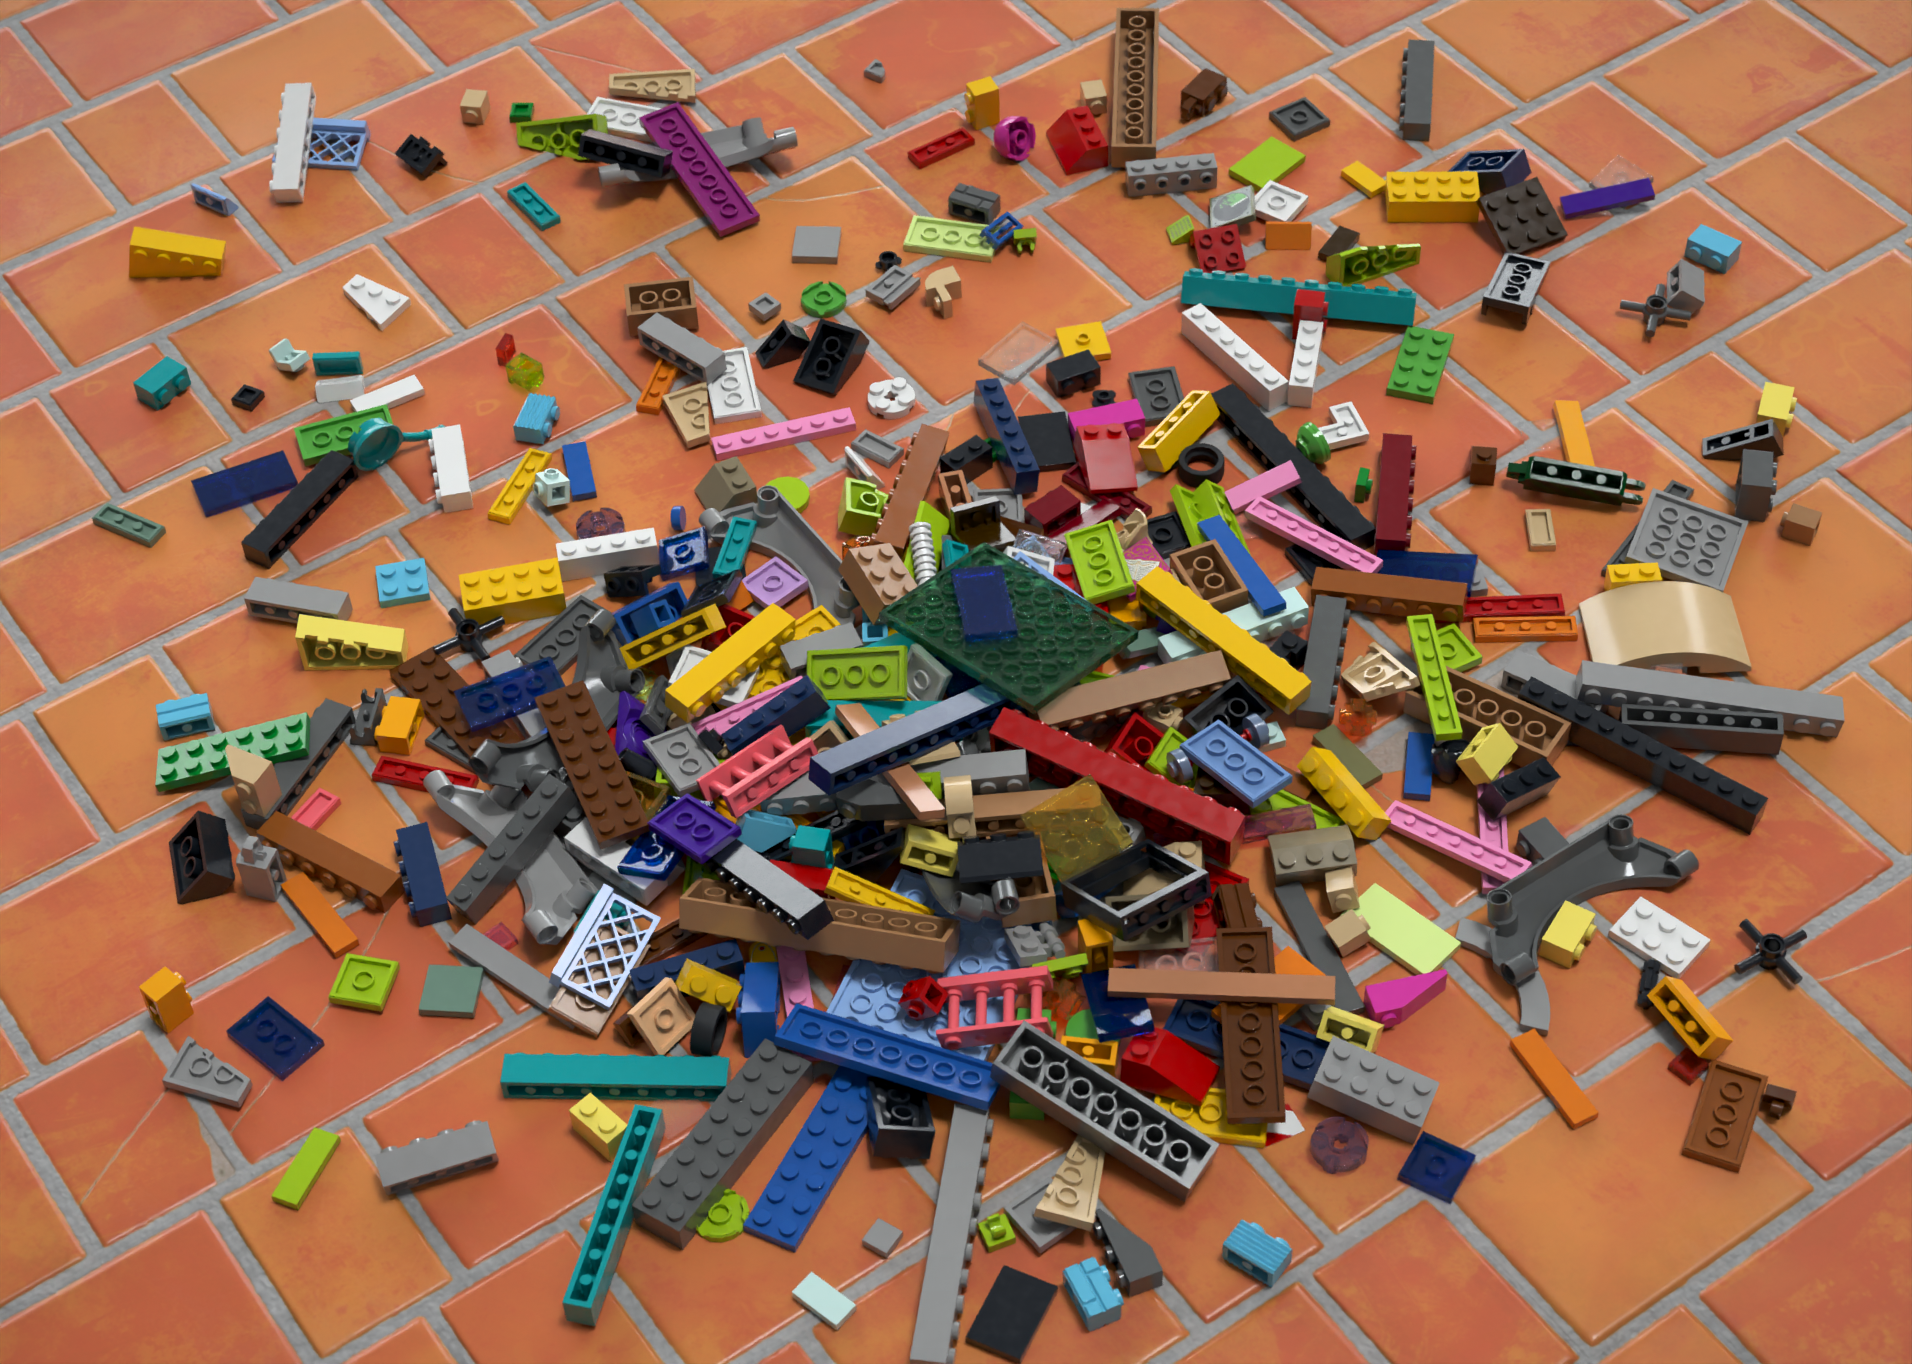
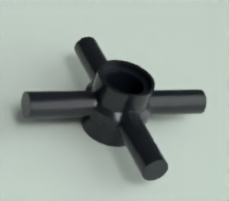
M456 608L450 609L448 615L456 625L455 637L433 646L435 653L439 655L460 645V648L465 652H475L481 662L491 658L482 645L483 634L505 625L502 615L479 625L474 619H464Z
M1748 919L1740 923L1739 927L1754 941L1756 948L1754 955L1734 965L1735 971L1739 975L1759 965L1767 970L1779 968L1794 985L1802 980L1803 977L1785 959L1786 949L1807 938V934L1803 929H1799L1782 938L1774 933H1768L1763 936Z

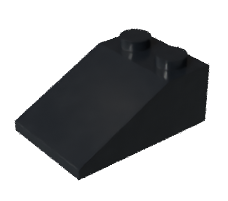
M820 318L793 382L836 395L861 363L870 341L861 330Z
M867 1076L869 1141L873 1156L909 1158L913 1160L930 1159L936 1131L926 1092L880 1077Z

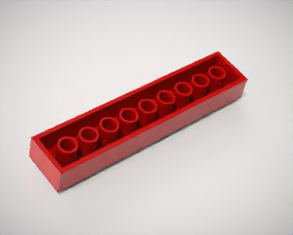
M1004 707L989 731L991 752L1025 749L1029 774L1060 788L1099 785L1101 807L1110 808L1117 812L1118 815L1127 819L1134 818L1143 826L1177 842L1202 841L1204 854L1223 863L1231 864L1244 840L1245 816L1238 809L1222 806L1209 796H1200L1185 785L1178 786L1169 782L1163 775L1149 773L1136 763H1127L1114 753H1105L1097 749L1090 742H1081L1074 739L1068 732L1054 730L1041 720L1035 721L1026 717L1019 710H1010Z

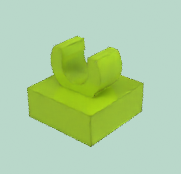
M1036 228L1013 230V245H1017L1018 253L1022 254L1023 245H1028L1030 252L1033 253L1037 240Z
M941 771L917 773L937 799H942Z
M997 1213L987 1217L986 1221L978 1223V1231L989 1253L1016 1243V1236L1005 1214L999 1215Z

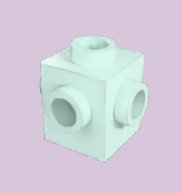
M546 469L544 472L535 473L533 492L547 507L570 503V480L558 469Z

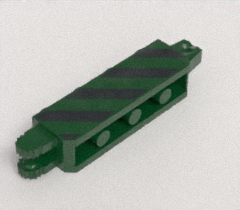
M1531 456L1528 461H1522V464L1509 462L1506 477L1517 479L1518 483L1523 484V489L1616 506H1621L1622 503L1642 504V496L1627 493L1625 489L1642 491L1645 490L1646 483L1627 478L1628 474L1623 471L1538 456Z

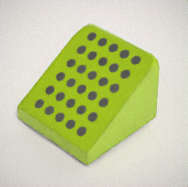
M1189 215L1182 217L1166 228L1172 245L1189 242L1188 239L1194 231Z

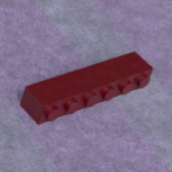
M1383 433L1375 556L1404 558L1405 548H1410L1411 533L1406 532L1411 530L1412 516L1408 515V512L1412 513L1413 498H1409V495L1414 493V480H1410V477L1415 476V463H1412L1411 460L1416 459L1417 445H1412V435Z

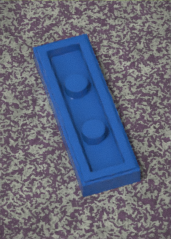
M586 441L562 445L573 501L597 497Z
M1408 732L1403 795L1405 799L1430 801L1432 783L1430 752L1435 740L1434 734Z

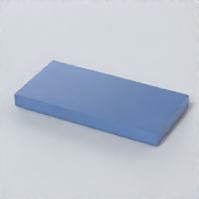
M1217 720L1180 744V749L1187 758L1252 808H1255L1292 783V775L1220 720Z

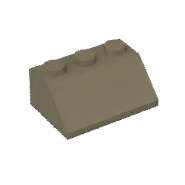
M1348 825L1267 836L1276 887L1300 881L1301 884L1325 881V872L1351 866L1354 876H1357L1358 863L1353 837Z
M1151 894L1105 897L1106 905L1116 911H1120ZM1194 905L1125 942L1112 935L1113 952L1190 947L1195 921Z

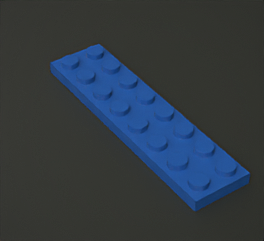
M796 1003L775 1035L774 1045L986 1111H988L1001 1087V1084L990 1078L992 1063L798 1003Z
M839 1066L744 1222L743 1229L745 1232L792 1252L797 1251L869 1129L866 1080L867 1076H876Z

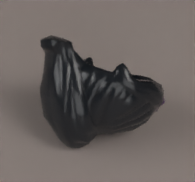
M1465 739L1445 741L1439 746H1436L1434 743L1430 752L1433 774L1447 784H1453L1458 780L1459 772L1462 769L1456 763V760L1470 742Z

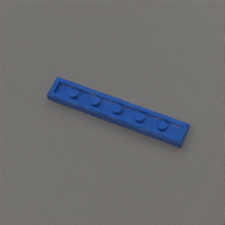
M1220 515L1197 522V529L1207 542L1216 539L1246 585L1248 597L1263 617L1287 609L1284 598Z

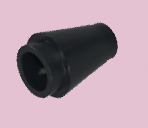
M628 748L623 749L618 755L623 767L637 783L647 784L657 772V767L654 766L652 760Z

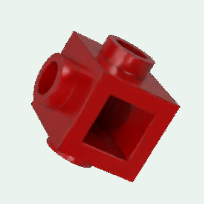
M931 976L909 981L902 989L903 994L898 1004L906 1011L909 1017L916 1021L932 1018L939 1014L949 993Z

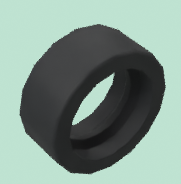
M1195 443L1187 446L1179 455V477L1185 484L1198 488L1206 479L1217 484L1224 475L1225 461L1223 453L1217 447L1206 443ZM1194 461H1207L1215 465V467L1207 471H1198L1190 468L1188 465Z
M705 1002L700 1005L691 1030L690 1050L692 1054L704 1057L718 1055L727 1027L726 1007Z

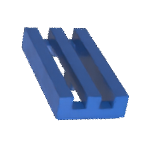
M1007 211L984 228L979 236L981 238L986 237V242L988 244L992 242L994 244L992 248L997 250L1013 237V230L1022 229L1024 226ZM1007 219L1010 221L994 234L990 233ZM1014 225L1016 226V227H1014L1011 231H1009L1007 234H1005L1003 237H1001L999 240L997 239L999 236H1001L1003 233H1005V232H1006L1008 229H1010L1012 226H1014Z

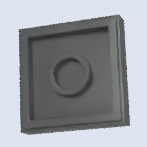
M1306 97L1269 112V119L1294 142L1330 126V119Z

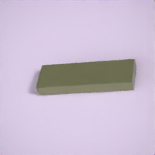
M1335 724L1313 735V742L1319 748L1331 750L1364 789L1382 780L1383 773Z

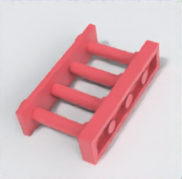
M780 724L698 778L696 782L705 802L709 803L722 795L731 816L738 818L809 770L810 757L817 755L818 752L813 740L808 737L796 745H792L783 725Z
M1048 965L938 978L937 983L949 993L944 1002L948 1003V1028L936 1030V1036L942 1048L958 1050L965 1047L1008 1043L1024 1021H1014L1015 995L1031 993V1019H1025V1021L1051 1038L1053 1037L1048 1017H1042V992L1053 991V979ZM1003 996V1022L987 1024V999ZM976 1000L975 1025L959 1027L960 1002Z

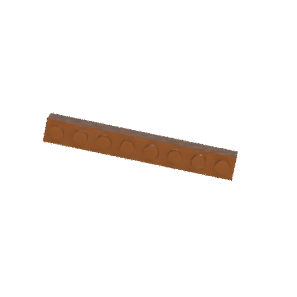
M925 424L921 425L919 432L914 431L910 443L911 446H908L905 460H902L899 474L895 477L894 489H890L887 499L889 504H884L881 518L877 521L875 533L871 536L869 546L890 543L902 561L910 541L911 533L909 532V526L915 523L920 501H925L940 464V457L943 456L946 449L949 431Z

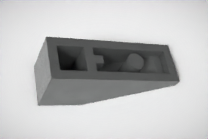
M870 779L841 790L836 796L838 812L849 819L855 818L860 821L918 819L893 787Z

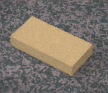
M1550 509L1525 510L1530 552L1555 551L1556 540Z

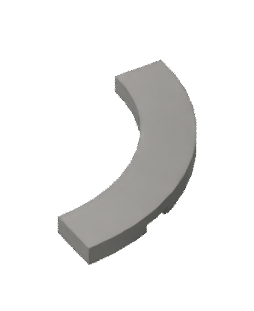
M1461 917L1455 939L1461 942V946L1492 959L1489 932L1492 928ZM1536 971L1514 985L1518 992L1521 1009L1519 1030L1528 1032L1535 1029L1538 1034L1547 1036L1550 1023L1549 996L1539 971Z

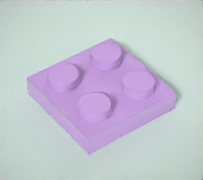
M776 556L742 579L752 599L765 609L772 603L781 607L809 587L808 580Z

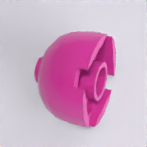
M1008 116L997 124L993 136L994 147L1004 158L1022 161L1030 155L1027 154L1030 148H1034L1036 139L1035 127L1033 123L1028 122L1027 117Z

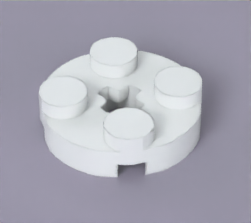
M897 377L895 379L875 382L869 387L868 406L870 411L876 416L879 413L884 415V419L902 418L910 413V408L915 405V392L906 383L904 378Z

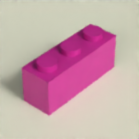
M1137 399L1068 413V427L1073 444L1076 426L1090 424L1123 423L1129 438L1145 435V416Z

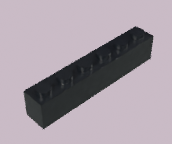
M333 450L322 458L305 475L301 482L291 489L289 494L260 521L252 532L245 536L241 542L245 558L270 569L359 477L353 459Z

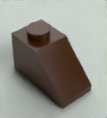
M1471 446L1469 484L1494 486L1497 448Z

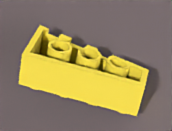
M299 614L295 638L304 670L393 669L407 660L409 645L405 629Z

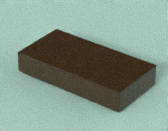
M1339 226L1318 252V258L1326 261L1329 256L1352 249L1359 240L1360 233Z

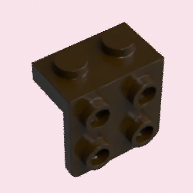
M996 496L950 508L951 534L959 543L968 545L971 555L980 556L986 552L1006 549L1007 546L1016 544V538L1000 521V500Z

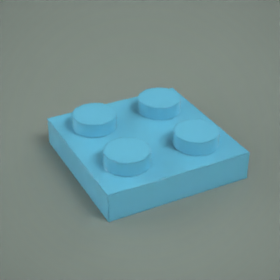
M425 558L375 566L381 608L431 600Z

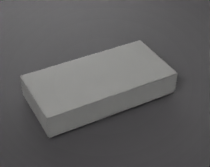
M866 429L851 443L852 450L888 468H891L904 455V448Z

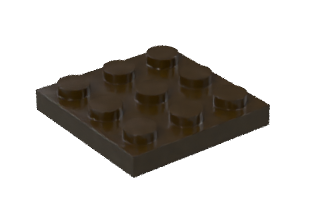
M1537 177L1479 197L1476 201L1503 254L1510 252L1522 255L1563 240L1568 235Z

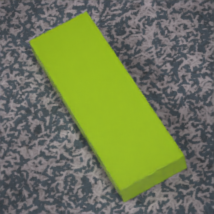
M316 1127L313 1128L271 1195L274 1202L299 1210L340 1144L339 1135Z

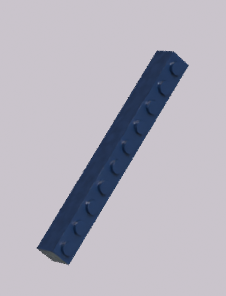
M1012 671L810 757L808 779L827 795L835 794L993 725L1004 707L1010 710L1025 711V704L1034 697L1035 685L1016 671Z

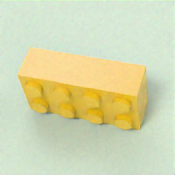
M1397 171L1386 173L1385 202L1387 222H1478L1480 209L1476 201L1480 197L1477 172Z
M558 557L459 575L465 618L474 619L479 625L501 615L505 620V624L559 615L567 608Z

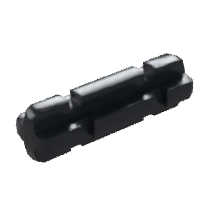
M1654 959L1645 961L1643 965L1637 1004L1645 1010L1654 1006L1647 995L1658 984V974L1661 965Z

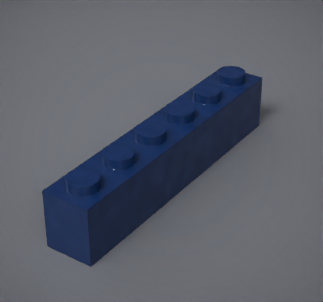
M999 378L975 381L973 403L987 435L990 437V442L1013 494L1037 492L1040 469Z

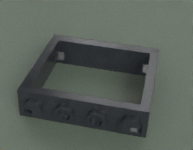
M1146 839L1061 882L1065 907L1124 942L1212 896L1208 871L1150 839ZM1149 868L1174 881V883L1120 911H1116L1094 898V896Z

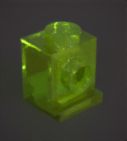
M522 352L505 365L508 381L511 384L516 383L530 390L533 386L539 387L543 383L544 372L542 363Z

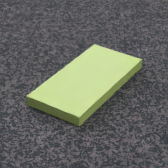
M916 215L913 216L903 244V251L992 262L996 250L992 248L994 245L992 242L990 244L986 242V237L981 238L979 236L981 231L988 225ZM998 226L997 228H995V229H994L993 231H991L990 233H991V234H994V233L997 232L999 229H1001V227Z
M1376 883L1359 897L1360 908L1353 909L1357 917L1360 915L1364 916L1371 928L1367 931L1371 939L1369 942L1416 975L1437 971L1461 947L1460 941Z

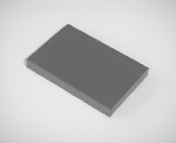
M1175 366L1128 373L1133 397L1138 400L1145 416V427L1159 425L1184 399Z

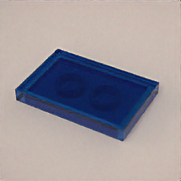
M269 996L226 1031L229 1038L282 1081L325 1046L323 1039Z

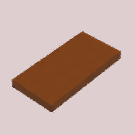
M1712 1059L1681 1155L1739 1173L1768 1076Z

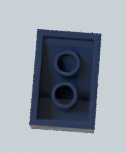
M1524 149L1468 151L1448 171L1477 172L1479 191L1485 194L1524 182L1532 173Z

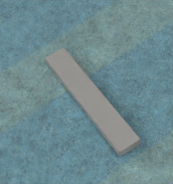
M468 924L448 942L450 948L478 967H483L484 971L572 1030L575 1028L573 1024L548 1011L549 1006L561 986L558 988L550 984L548 977Z

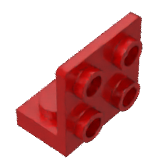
M1237 224L1193 231L1188 239L1190 248L1195 247L1199 267L1203 270V273H1212V271L1228 272L1246 267Z

